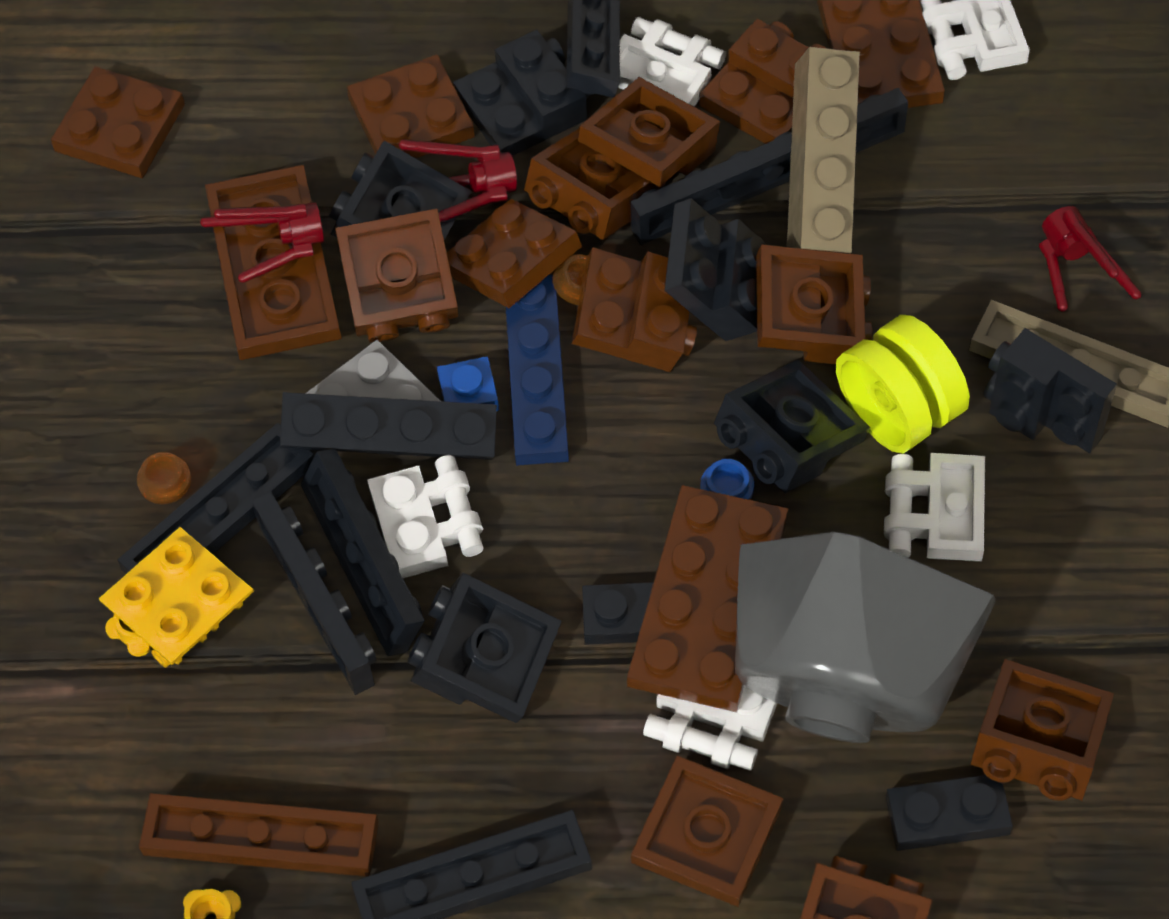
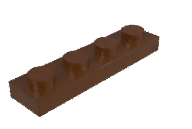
M150 793L139 848L144 856L368 877L371 875L379 822L377 814Z

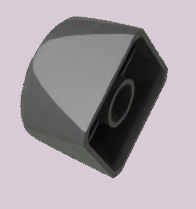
M831 532L740 545L735 672L741 683L748 689L775 703L788 707L785 721L792 726L815 735L845 742L866 743L870 740L872 729L891 732L924 731L937 724L989 618L996 602L993 594L858 536Z

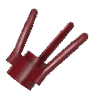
M401 140L399 142V148L402 150L478 158L477 162L469 163V174L448 178L462 186L471 185L474 193L482 192L483 194L439 211L440 222L447 221L491 202L507 200V193L516 190L517 177L513 158L509 152L500 153L498 145L477 147L428 141Z
M316 202L281 207L220 208L214 211L215 217H204L200 220L202 227L277 223L281 243H292L293 248L240 273L238 280L241 283L268 273L295 259L313 256L312 244L324 242L322 223Z
M1066 206L1055 210L1047 216L1042 224V230L1047 239L1039 244V248L1047 261L1053 293L1059 311H1066L1068 305L1058 256H1064L1066 260H1076L1090 252L1111 278H1115L1133 299L1138 300L1141 297L1139 289L1097 240L1079 209L1074 206Z

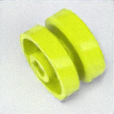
M899 315L881 327L873 335V341L863 339L836 359L837 379L850 409L870 426L869 433L872 437L892 452L906 453L931 435L932 427L942 428L968 409L970 395L966 379L956 358L943 340L927 324L914 316Z

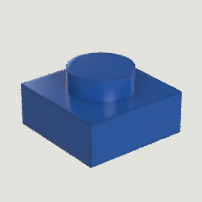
M488 356L437 367L444 402L497 405L496 411H499V402Z

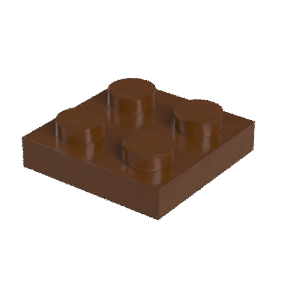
M438 55L347 86L348 98L375 154L384 140L400 149L399 142L401 140L458 144L475 137L474 126ZM402 150L403 152L409 154L415 159L430 154L417 151Z
M95 66L51 138L54 151L143 179L185 106L182 92Z
M510 199L503 206L497 208L490 217L467 236L461 238L446 253L453 279L501 305L511 308L580 249L582 244L577 231Z
M676 756L631 853V863L739 907L782 810L783 798Z

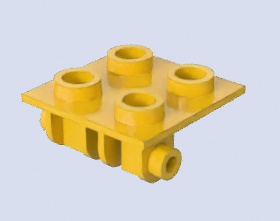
M179 527L99 598V601L154 649L151 651L154 658L163 667L167 668L170 664L178 665L182 662V656L198 642H204L207 639L206 635L210 631L215 632L219 628L218 624L234 609L239 610L243 606L242 602L254 590L185 530Z

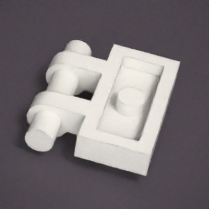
M921 0L928 33L933 35L936 43L933 49L936 61L940 67L945 68L949 79H960L966 74L963 62L966 58L975 57L980 72L1028 62L1030 50L1010 0H954L946 3H941V0ZM962 24L966 35L954 37L951 26Z
M638 17L633 23L631 35L642 40L626 34L620 39V84L618 87L625 89L634 80L641 77L695 107L700 99L701 91L711 81V68L703 64L719 70L725 61L726 51L711 46V40L699 35L691 38L672 30L671 24L657 19L654 22H650ZM666 48L668 50L681 54V56L668 52L664 49Z
M931 453L929 471H913V458L910 455H894L891 462V472L886 475L885 492L890 497V514L884 519V536L889 540V550L908 558L911 555V540L920 538L927 539V558L982 561L984 554L985 456ZM916 495L928 496V514L912 513L913 497Z
M452 455L442 456L435 461L438 478L431 482L424 483L419 466L367 479L385 545L389 553L396 558L402 578L448 566L444 547L459 543L462 553L466 557L476 556L484 549L480 534L483 531L479 514L471 510L467 497L470 491L467 476L464 471L458 469L456 459ZM447 503L451 518L448 521L437 524L432 506Z
M746 686L743 688L737 712L658 694L657 707L673 712L674 715L668 720L650 714L647 718L643 735L662 741L663 748L680 753L683 748L710 757L711 764L728 769L731 764L751 771L758 749L739 743L741 735L763 742L777 703L762 697ZM693 720H697L723 730L719 736L692 728L691 725Z

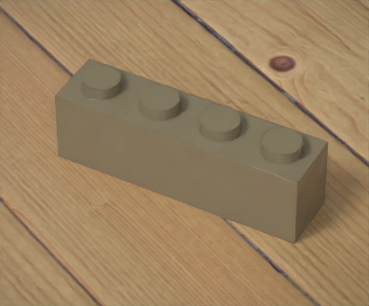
M809 47L795 63L787 247L852 253L860 52Z

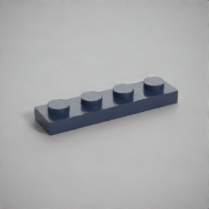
M550 274L511 308L506 307L516 466L569 462L555 274Z

